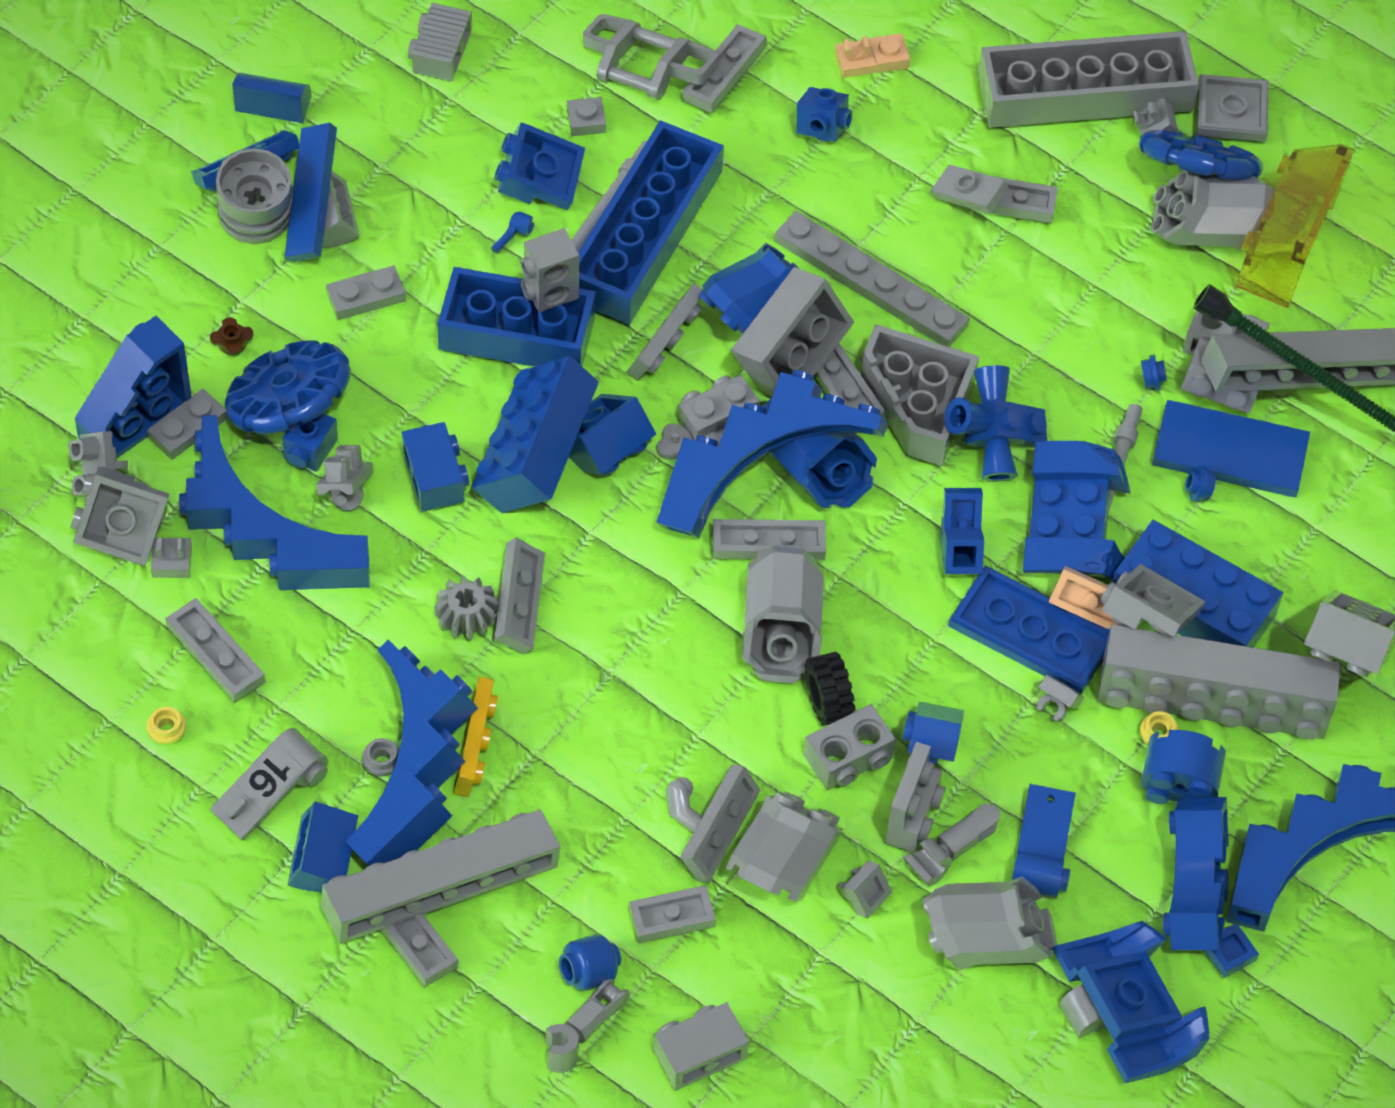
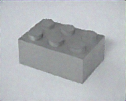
M794 267L738 339L731 352L762 394L773 397L780 372L792 375L793 370H800L814 376L854 324V321L825 278Z

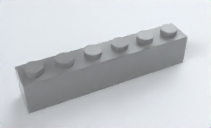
M1395 328L1270 332V335L1273 334L1278 340H1282L1286 345L1297 350V353L1300 352L1305 358H1309L1313 363L1324 368V371L1327 370L1328 373L1336 376V378H1339L1340 381L1348 384V386L1395 385ZM1245 333L1212 334L1201 358V362L1216 392L1326 387L1306 373H1303V370L1300 371L1299 367L1296 368L1295 365H1291L1287 360L1280 358L1275 352L1273 353L1271 350H1268V347H1264V344L1261 345L1260 342H1256V339L1253 340L1252 337Z
M541 809L528 814L519 813L510 820L497 825H485L468 835L459 838H447L436 846L421 851H409L401 858L387 863H374L358 873L349 876H337L322 885L321 907L341 944L415 918L418 915H424L557 868L561 846Z

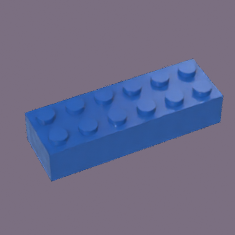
M662 120L659 121L578 252L580 255L579 289L596 291L595 311L628 325L631 324L722 173L724 145Z

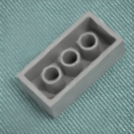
M1334 590L1322 600L1304 644L1312 647L1310 653L1318 658L1332 662L1333 658L1336 657L1348 662L1346 668L1359 675L1368 677L1371 672L1378 674L1389 660L1395 645V614Z

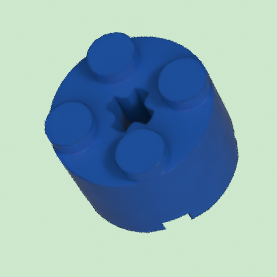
M1169 730L1168 737L1158 738L1159 732L1150 736L1141 779V785L1146 790L1145 797L1148 801L1156 804L1168 803V800L1178 802L1180 797H1218L1226 750L1222 745L1218 750L1212 746V738L1186 730Z

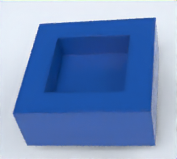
M1237 923L1223 930L1219 950H1204L1223 978L1256 962L1259 953Z

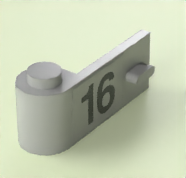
M287 729L266 748L210 810L244 841L296 784L301 787L319 784L327 775L328 758L297 729Z

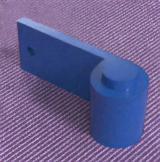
M1030 784L1012 880L1023 876L1038 889L1040 895L1057 898L1059 891H1067L1070 869L1063 868L1076 793Z

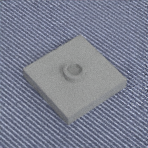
M1200 74L1198 79L1197 135L1266 142L1268 136V80Z

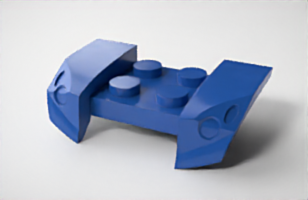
M1035 441L1032 470L1035 485L1030 536L1026 537L1023 572L1061 574L1064 566H1067L1085 575L1105 579L1114 578L1116 569L1125 557L1121 554L1114 540L1106 539L1110 488L1122 493H1131L1123 461L1114 449L1086 441Z
M1143 921L1099 935L1055 945L1052 948L1069 982L1081 980L1114 1041L1107 1048V1051L1125 1083L1161 1075L1197 1057L1209 1040L1206 1007H1200L1182 1017L1150 960L1151 955L1167 939Z

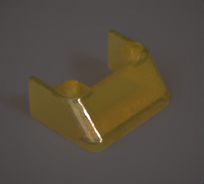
M1344 144L1294 149L1291 155L1284 154L1277 173L1282 175L1256 232L1249 230L1242 245L1241 251L1247 254L1235 287L1286 308L1289 307L1305 262L1329 209L1333 210L1355 152L1354 148Z

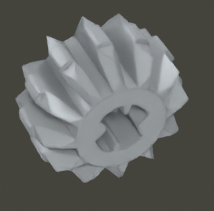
M463 575L459 584L448 580L446 590L438 591L434 611L435 616L439 619V626L442 631L451 630L454 640L460 634H466L467 639L471 641L473 633L477 632L485 637L488 632L487 626H495L499 601L497 597H494V590L491 585L482 587L480 577L471 583Z

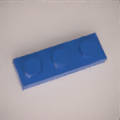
M283 130L241 150L252 148L267 150L284 161L292 156V151L299 149V141L296 134ZM232 154L191 171L195 184L206 190L216 191L218 169L225 159Z

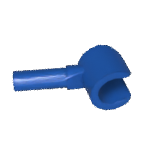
M515 212L510 219L509 228L491 247L492 251L498 253L514 238L516 233L528 237L534 228L533 216L523 212Z

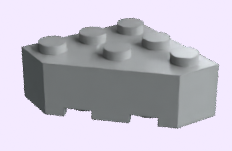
M875 324L864 351L861 376L884 408L885 418L906 454L943 466L955 435L950 433L945 426V411L953 399H969L976 381L973 371L978 368L979 356Z

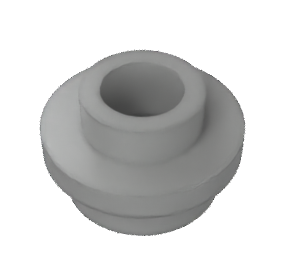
M379 738L373 740L363 751L364 767L368 772L376 776L392 774L396 765L399 747L389 739ZM380 756H385L389 759L385 762L376 761Z

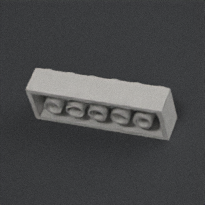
M1186 31L982 47L978 68V77L989 128L1133 116L1135 110L1140 112L1148 107L1147 103L1157 102L1163 97L1172 103L1174 113L1188 112L1194 109L1199 87Z
M1111 624L1102 661L1097 702L1107 703L1114 708L1131 707L1143 709L1151 714L1163 711L1168 714L1183 716L1193 721L1203 719L1221 722L1229 727L1246 726L1258 728L1266 733L1282 732L1294 734L1303 739H1324L1337 703L1341 662H1329L1319 658L1179 635L1173 637L1170 634L1166 635L1142 629L1134 630L1130 627Z

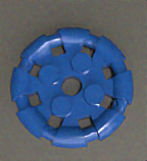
M1150 130L1143 133L1139 139L1140 150L1149 158L1166 165H1178L1179 169L1205 176L1215 174L1221 179L1245 180L1251 178V176L1258 178L1263 172V163L1259 157L1234 145L1226 148L1218 140L1198 135H1192L1191 138L1183 137L1182 132Z
M316 340L289 343L285 345L284 349L274 353L270 350L249 363L244 368L242 376L234 378L225 397L226 414L230 421L239 429L246 432L254 430L257 434H274L290 430V425L300 421L306 424L327 411L333 405L332 399L334 397H341L350 379L351 369L349 360L339 347L328 342L320 344Z

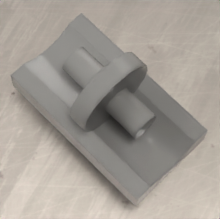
M111 431L79 435V439L68 443L69 457L73 461L82 460L83 475L73 477L72 493L75 496L85 497V502L88 496L82 495L81 492L88 473L95 475L98 466L117 472L119 469L128 468V461H117L116 447H113Z
M340 445L335 450L336 456L328 457L324 461L325 476L316 484L318 495H324L331 491L333 503L338 508L349 511L354 510L361 504L364 496L362 485L374 473L373 463L362 462L360 445Z

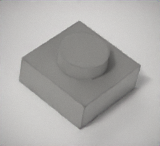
M602 97L567 100L571 136L606 133Z

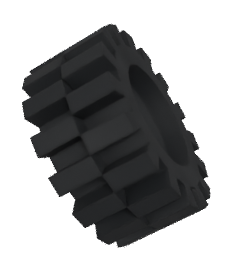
M835 651L806 659V663H804L806 670L804 673L807 679L806 686L810 692L809 698L810 702L813 703L814 713H817V719L821 722V725L832 724L854 713L855 705L853 701L855 699L851 691L852 684L849 682V673L845 669V663L841 659V655Z

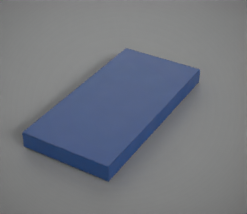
M1167 400L1152 465L1184 473L1195 471L1199 465L1206 466L1208 471L1215 473L1216 480L1296 498L1299 491L1310 431Z
M986 565L983 568V574L978 575L950 618L948 627L1043 676L1049 675L1081 695L1103 661L1110 632L1105 627L1049 603V598Z

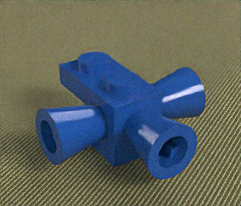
M1001 365L980 367L973 372L982 403L975 405L964 398L953 399L945 411V426L952 434H965V445L985 448L981 474L982 480L990 482L1012 480L1017 478L1018 474L1009 444L1014 443L1035 448V441H1047L1045 409L1006 401L1010 374L1009 367Z

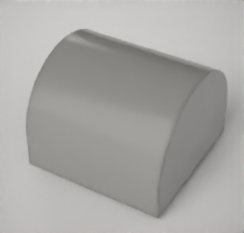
M1083 984L1069 991L1061 999L1060 1008L1078 1039L1106 1027Z

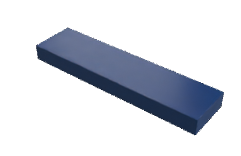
M330 122L301 128L285 258L291 262L321 257L337 127Z

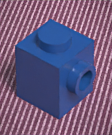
M323 413L306 424L300 421L290 425V430L286 431L282 437L284 458L296 467H306L317 472L338 440L336 418Z

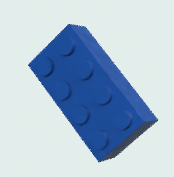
M453 267L437 324L438 349L534 367L570 355L583 367L595 320L596 291L579 289L578 299L538 312L533 300L527 301L521 288L522 278Z
M570 355L520 371L513 381L514 387L510 397L502 407V416L497 428L489 438V447L484 459L477 467V475L471 488L501 513L551 500L599 381Z
M1152 520L1116 569L1113 583L1116 584L1125 571L1130 573L1138 565H1144L1206 602L1200 614L1180 631L1179 635L1252 648L1256 646L1276 617L1283 592L1155 520Z

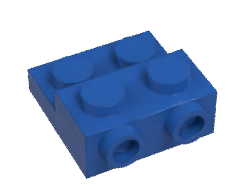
M521 122L513 134L507 133L501 146V152L507 155L505 161L501 160L494 175V180L500 182L498 192L531 204L536 197L568 210L573 203L585 147Z

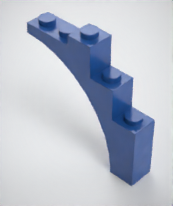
M793 370L792 375L780 372L768 413L765 414L766 409L764 407L745 402L744 407L732 405L719 447H717L718 441L702 435H697L695 440L683 438L657 523L665 529L700 538L710 512L726 488L748 466L770 451L797 439L823 433L858 432L884 437L888 422L883 416L879 415L881 410L873 406L859 404L858 409L844 405V399L830 394H824L821 399L820 396L823 389L814 381L815 376L800 370Z
M202 415V430H195L196 452H202V461H195V478H186V493H179L180 515H187L189 530L224 529L225 546L232 545L234 560L270 559V576L278 577L279 590L369 588L368 536L335 534L309 528L281 516L261 503L241 483L228 463L220 441L217 415Z
M389 640L378 649V652L391 667L400 688L404 712L402 742L395 768L382 796L366 820L346 841L368 866L379 862L387 863L401 858L409 851L418 850L453 816L442 805L447 798L438 788L466 762L455 750L460 744L451 734L478 709L468 697L473 692L472 689L458 675L450 679L441 669L435 675L427 666L419 670L416 666L420 663V660L405 645L399 650Z
M1343 763L1336 783L1333 802L1326 801L1317 795L1297 793L1290 811L1286 832L1278 831L1270 825L1249 824L1241 851L1226 922L1237 923L1239 926L1264 932L1276 900L1286 884L1306 863L1329 848L1351 839L1383 832H1395V787H1380V772L1372 771L1363 765Z

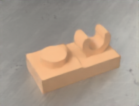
M902 33L869 39L867 36H862V40L852 42L848 38L843 43L835 44V55L842 78L906 69L910 66V57Z
M1064 566L1049 598V603L1109 630L1111 624L1118 625L1112 620L1110 615L1102 611L1105 604L1101 602V598L1108 585Z

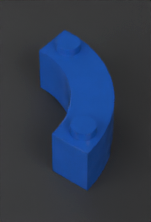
M1180 797L1175 810L1169 813L1170 834L1176 835V857L1171 907L1169 912H1165L1163 916L1164 936H1170L1171 950H1219L1225 919L1224 917H1218V915L1223 914L1224 901H1227L1228 870L1221 869V863L1226 861V847H1229L1227 797Z

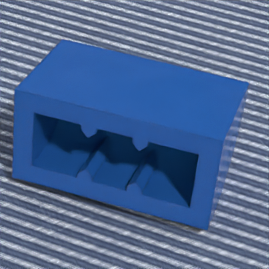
M242 72L237 74L232 84L235 111L298 123L304 122L312 97L310 85Z
M315 801L301 816L287 885L306 891L322 892L323 884L328 883L337 876H347L352 848L346 841L356 831L359 815Z

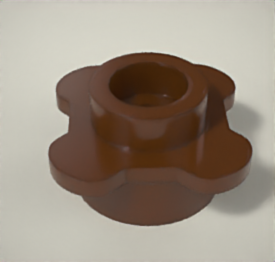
M228 317L222 321V326L218 331L210 334V341L213 345H218L223 353L237 355L245 350L247 341L251 340L254 334L252 328L243 327L237 323L235 318Z

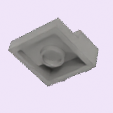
M725 375L714 382L712 389L702 394L697 390L687 393L682 398L681 404L678 405V422L688 430L693 440L696 439L697 435H702L718 441L717 447H719L731 406L744 407L745 402L760 406V400L742 375L733 379L729 375Z
M98 466L95 475L87 474L81 494L88 496L84 509L76 508L70 528L77 530L73 543L146 566L169 493L133 482L135 477Z
M1142 564L1138 565L1130 573L1125 571L1116 584L1111 582L1101 598V602L1105 604L1102 611L1110 615L1112 620L1118 625L1136 630L1142 623L1148 621L1157 632L1166 635L1170 634L1173 637L1200 614L1206 603L1204 600Z
M919 742L915 743L892 802L885 841L886 844L915 853L920 840L928 839L934 819L928 818L933 808H940L946 787L940 785L943 770L934 768V763L929 762L931 746Z

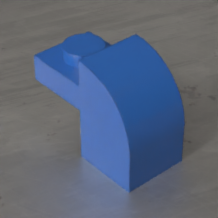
M944 488L943 517H941V549L945 574H983L982 488Z

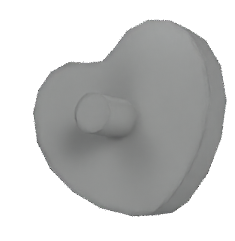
M667 424L663 429V438L657 444V454L664 459L676 460L683 438L692 439V436L688 430L679 424Z

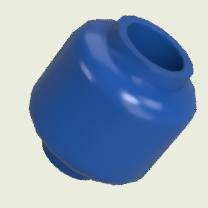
M593 934L570 941L559 958V968L563 979L567 984L572 985L579 991L598 988L603 981L608 979L615 980L618 966L621 964V954L618 947L614 943H610L601 934Z

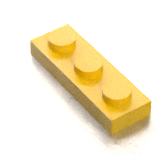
M480 676L478 678L472 700L478 709L468 719L461 757L466 762L458 769L454 789L455 795L469 798L472 785H480L485 762L478 761L480 750L487 751L492 730L485 727L486 718L494 717L498 700L497 695L491 694L494 683L493 679Z

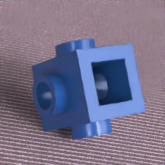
M809 87L797 102V134L816 137L821 141L836 142L842 132L851 125L852 110L849 109L848 94L838 93L830 88L819 89Z

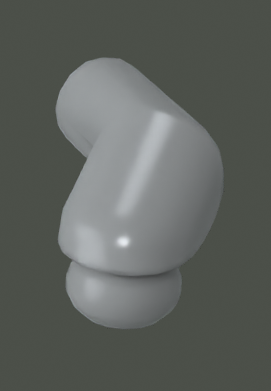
M679 777L671 781L666 789L668 811L672 818L694 833L702 815L690 807L689 796L693 790L692 782L686 777Z

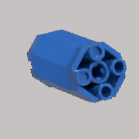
M765 242L756 253L711 275L702 285L703 290L699 293V296L713 309L717 307L723 313L720 318L732 330H739L743 334L794 267H799L794 263H789L784 259V254Z
M772 398L762 406L766 409L765 414L768 413ZM855 432L823 433L800 438L768 453L822 508H831L830 505L851 507L872 488L873 477L870 473L872 466L876 468L877 457L865 441Z

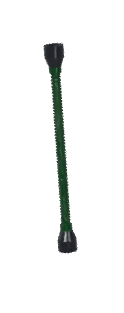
M1208 284L1199 294L1193 309L1209 319L1222 321L1230 327L1237 326V329H1240L1241 332H1244L1246 335L1248 334L1253 340L1256 339V342H1260L1261 345L1264 344V347H1268V350H1271L1273 353L1275 352L1276 355L1287 360L1291 365H1295L1296 368L1299 367L1300 371L1303 370V373L1314 378L1318 383H1322L1327 389L1330 388V391L1341 396L1345 401H1349L1354 407L1357 406V409H1360L1365 414H1368L1369 417H1372V419L1380 422L1381 425L1384 424V427L1395 432V417L1393 414L1386 412V409L1367 399L1363 394H1359V391L1355 392L1354 388L1352 389L1351 386L1340 381L1336 376H1332L1327 370L1324 371V368L1313 363L1309 358H1305L1300 352L1297 353V350L1286 345L1282 340H1278L1273 334L1270 335V332H1266L1265 329L1262 330V327H1259L1253 321L1251 322L1246 316L1243 317L1242 312L1233 306L1225 293Z

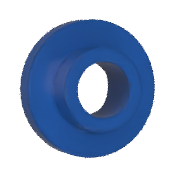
M1154 354L1149 355L1150 359L1141 360L1146 389L1155 387V390L1158 391L1161 390L1160 383L1167 382L1164 360L1157 361Z
M1199 465L1195 471L1189 472L1185 483V491L1189 493L1191 501L1199 502L1201 499L1208 501L1211 498L1216 482L1215 473L1208 471V468Z

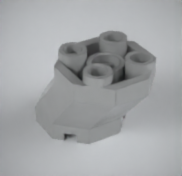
M1183 170L1169 180L1167 185L1163 184L1156 190L1153 197V202L1156 205L1154 207L1151 231L1175 245L1231 246L1243 252L1261 240L1265 233L1264 230L1260 229L1264 220L1271 222L1274 217L1277 190L1254 176L1245 180L1221 179L1216 175L1205 176Z
M773 545L769 549L760 551L756 558L748 564L745 585L742 658L748 665L750 663L754 667L756 674L762 681L794 683L806 671L804 667L805 660L820 656L824 573L816 563V559L812 554L806 552L804 548Z
M786 791L784 793L776 792L775 795H767L759 813L732 853L726 868L730 871L739 870L737 873L739 877L771 893L780 895L781 890L784 889L790 892L788 899L795 902L803 901L809 886L842 832L843 828L837 825L840 817L821 808L818 810L812 808L808 810L803 807L805 800Z
M1023 876L1009 882L946 884L934 889L932 894L923 898V906L930 918L932 929L929 932L930 944L936 953L940 954L943 952L946 958L956 968L961 970L978 964L1039 962L1051 957V950L1057 945L1052 916L1048 908L1040 910L1036 903V900L1042 898L1038 889Z

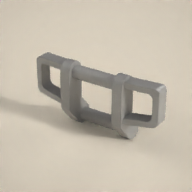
M600 14L583 32V45L603 53L597 69V79L605 82L612 80L647 92L649 97L657 100L664 96L671 76L696 85H703L719 66L718 52L683 37L675 39L642 28L640 23L632 20ZM604 29L617 32L610 40L597 36ZM636 40L667 50L658 61L652 79L617 68L620 58ZM688 56L705 62L699 69L681 65Z

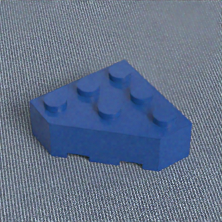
M157 315L145 323L136 325L126 335L75 416L78 439L80 438L79 435L111 431L113 447H116V458L148 437L147 429L182 403L192 398L184 342Z

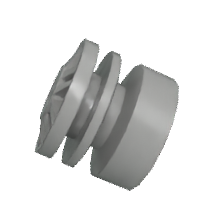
M256 148L240 150L227 157L219 167L216 177L217 209L221 226L231 237L240 242L250 244L270 242L281 236L289 226L292 204V180L288 166L279 156L272 152Z

